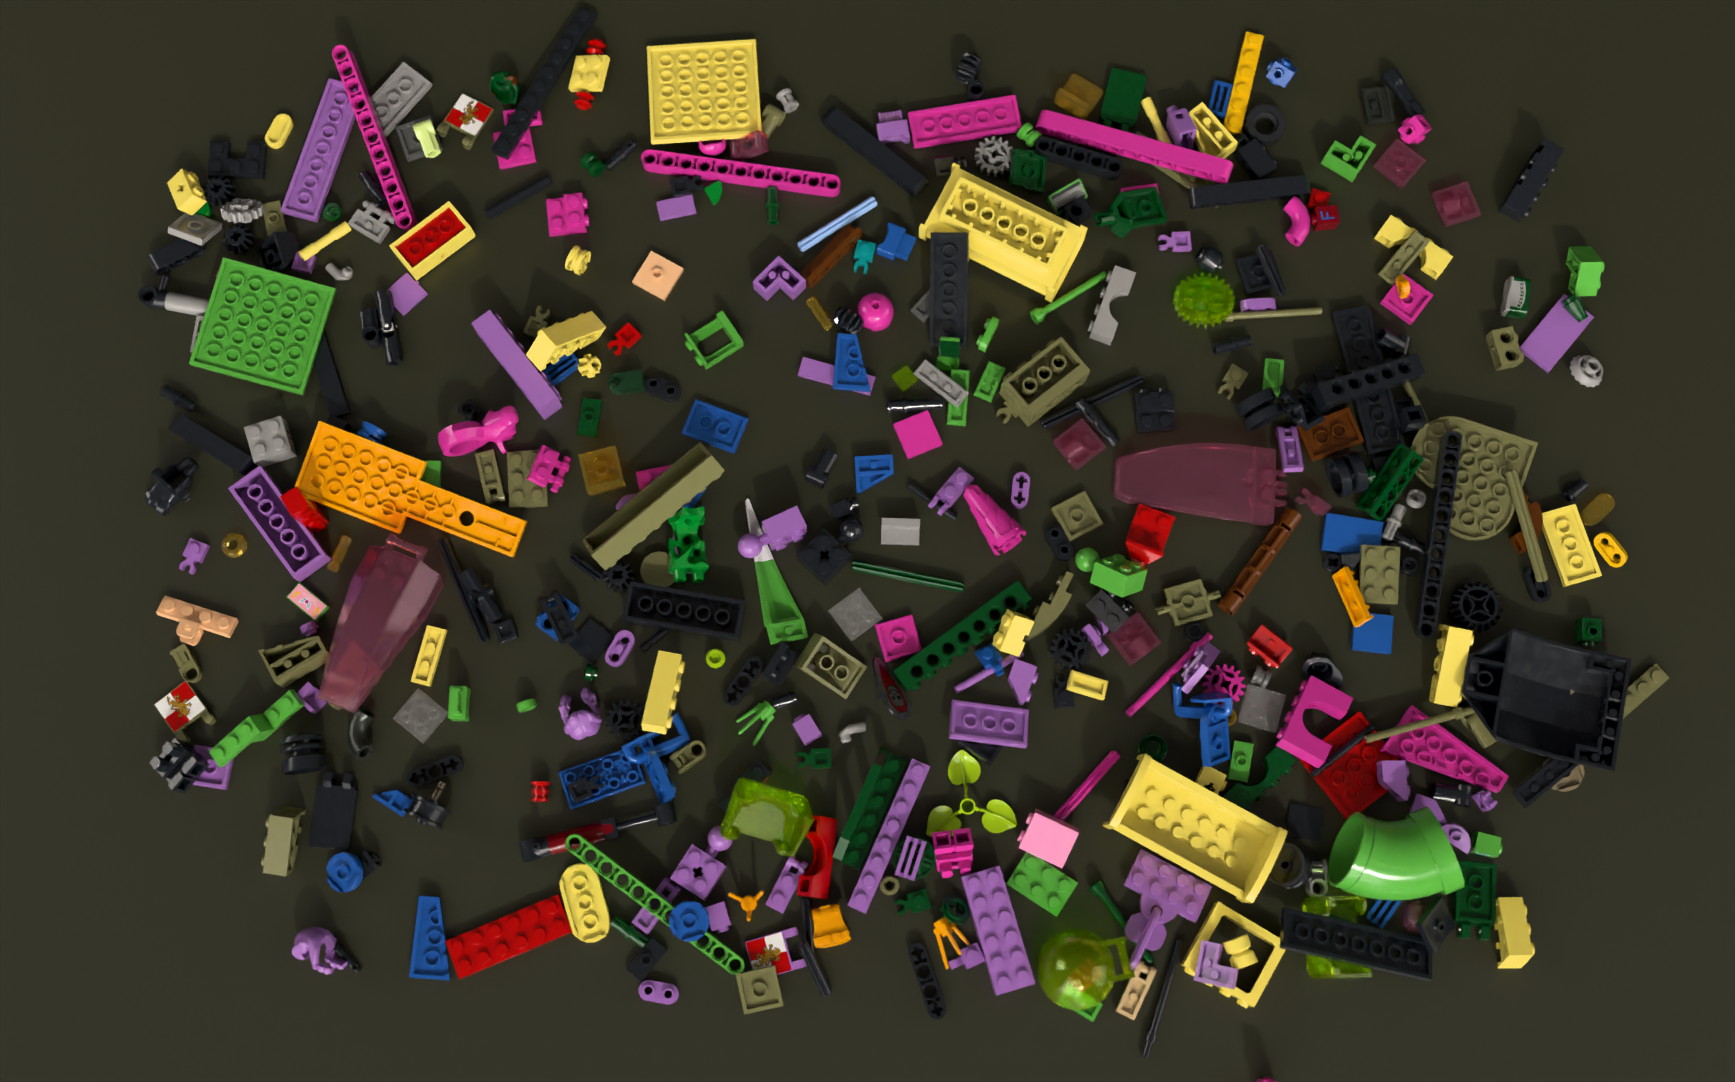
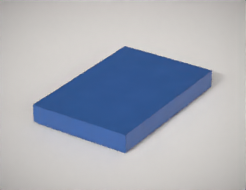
M695 399L682 430V435L735 454L748 423V418Z
M1326 513L1321 551L1340 554L1360 551V545L1381 546L1384 522Z

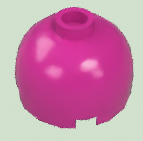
M875 292L869 293L861 299L858 304L857 315L863 319V327L871 329V331H881L890 325L894 316L892 302L887 296Z

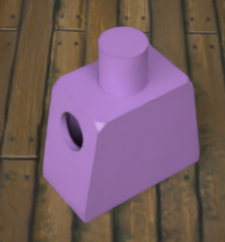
M1176 105L1168 107L1166 110L1168 113L1166 129L1172 144L1192 149L1197 128L1187 109L1182 108L1178 110Z

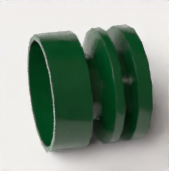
M912 837L927 842L915 880L924 878L932 870L935 864V852L927 840L921 837ZM903 839L894 851L893 864L895 870L897 869L906 839ZM911 841L902 865V873H904L913 845ZM917 844L915 853H919L921 844ZM916 861L911 863L908 875H912Z

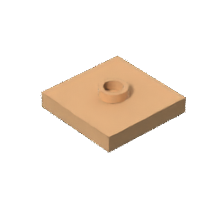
M651 251L632 283L665 301L684 270L677 264Z

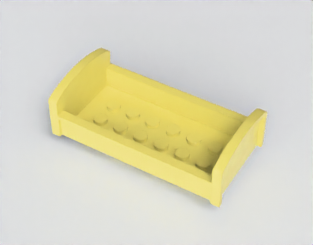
M953 162L950 178L924 225L920 224L919 238L925 241L927 238L931 239V232L969 233V259L1046 296L1045 300L1052 303L1084 242L1088 228L1083 225L1078 227L960 169V165Z
M1146 753L1138 755L1136 759L1139 760V763L1110 820L1104 822L1102 826L1107 829L1116 830L1236 896V899L1242 903H1253L1279 855L1288 831L1266 822L1158 763Z

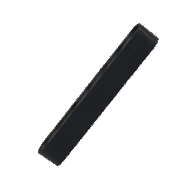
M832 106L821 118V123L829 131L911 196L917 198L929 184L922 174L837 107Z
M1297 175L1198 186L1188 189L1187 193L1190 209L1289 199L1294 196L1304 197L1311 194V187L1308 175Z

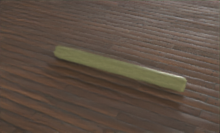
M1509 471L1506 473V477L1537 582H1543L1548 580V576L1518 471Z

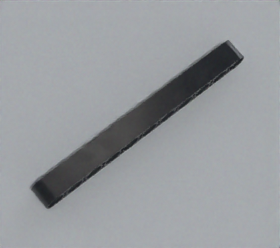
M1450 431L1443 435L1439 443L1414 623V633L1421 639L1433 636L1437 626L1462 437L1456 431ZM1448 436L1454 439V445L1448 443ZM1445 455L1451 457V464H1448L1445 461ZM1443 474L1449 476V483L1443 481ZM1440 492L1446 494V502L1440 499ZM1438 511L1444 514L1443 521L1437 518ZM1435 530L1441 532V539H1437L1434 536ZM1432 549H1436L1439 552L1438 558L1432 556ZM1430 568H1434L1436 570L1435 577L1430 576ZM1428 586L1434 590L1432 597L1426 593ZM1425 605L1431 608L1429 616L1424 613ZM1423 624L1429 629L1426 635L1421 631Z

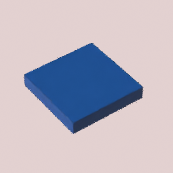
M1370 613V615H1374L1372 619L1360 627L1352 626L1351 650L1391 654L1394 616Z

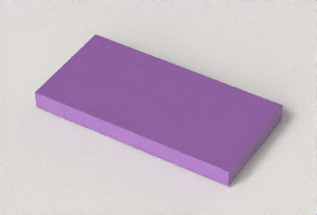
M1565 294L1561 296L1519 347L1525 356L1547 373L1594 318V316L1586 311L1588 317L1578 323L1563 308L1562 301L1568 298Z
M952 699L949 739L1026 748L1029 709Z

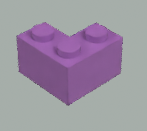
M778 256L753 281V288L766 301L779 289L794 300L806 288V280Z

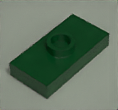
M583 398L577 431L578 436L597 438L602 400Z

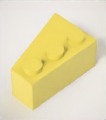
M1203 102L1189 112L1197 128L1195 142L1199 152L1225 159L1237 149L1238 142Z
M1498 897L1496 900V924L1494 927L1495 930H1498L1500 943H1496V949H1500L1501 962H1497L1498 968H1522L1534 955V944L1530 940L1531 927L1526 919L1527 906L1523 903L1522 897Z

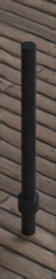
M1178 939L1175 941L1149 1031L1146 1032L1144 1037L1146 1041L1141 1056L1148 1059L1153 1043H1156L1158 1037L1156 1033L1184 941Z

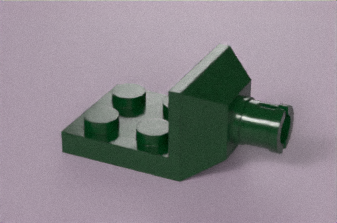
M1156 187L1121 192L1111 202L1105 212H1096L1094 216L1095 222L1100 221L1096 223L1097 227L1109 225L1110 230L1120 239L1124 238L1134 228L1162 224L1168 220Z

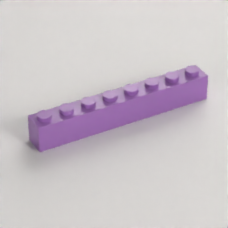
M912 758L847 906L866 914L930 766Z

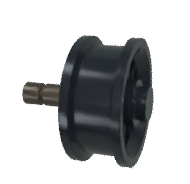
M439 781L430 798H424L416 793H412L413 799L408 808H404L403 811L416 817V822L424 826L430 824L443 830L442 824L447 814L451 815L452 811L440 806V803L437 802L446 784Z

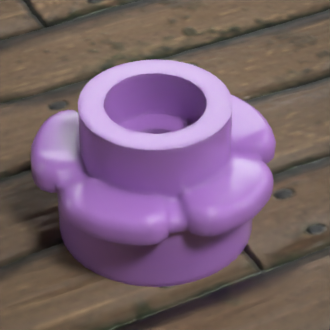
M314 621L308 622L300 627L301 635H306V637L313 636L317 633L316 629L319 626Z

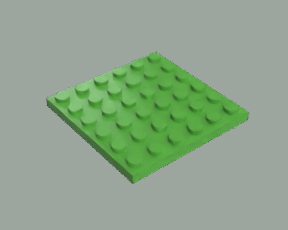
M223 257L189 364L303 396L336 289Z

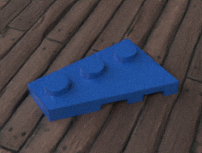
M838 333L833 389L871 392L857 335Z

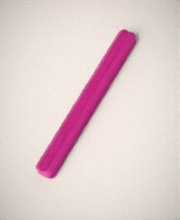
M1112 750L1053 817L1064 821L1120 758V755Z

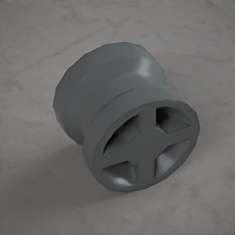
M1257 665L1249 682L1252 684L1257 683L1264 689L1270 680L1272 671L1264 670L1260 665Z

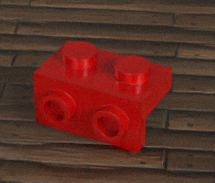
M1263 623L1246 643L1249 646L1248 650L1254 655L1259 654L1263 657L1264 663L1271 668L1273 666L1278 668L1293 649L1291 645Z

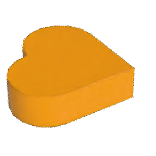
M1404 275L1396 276L1395 283L1399 298H1407L1410 293L1409 281Z

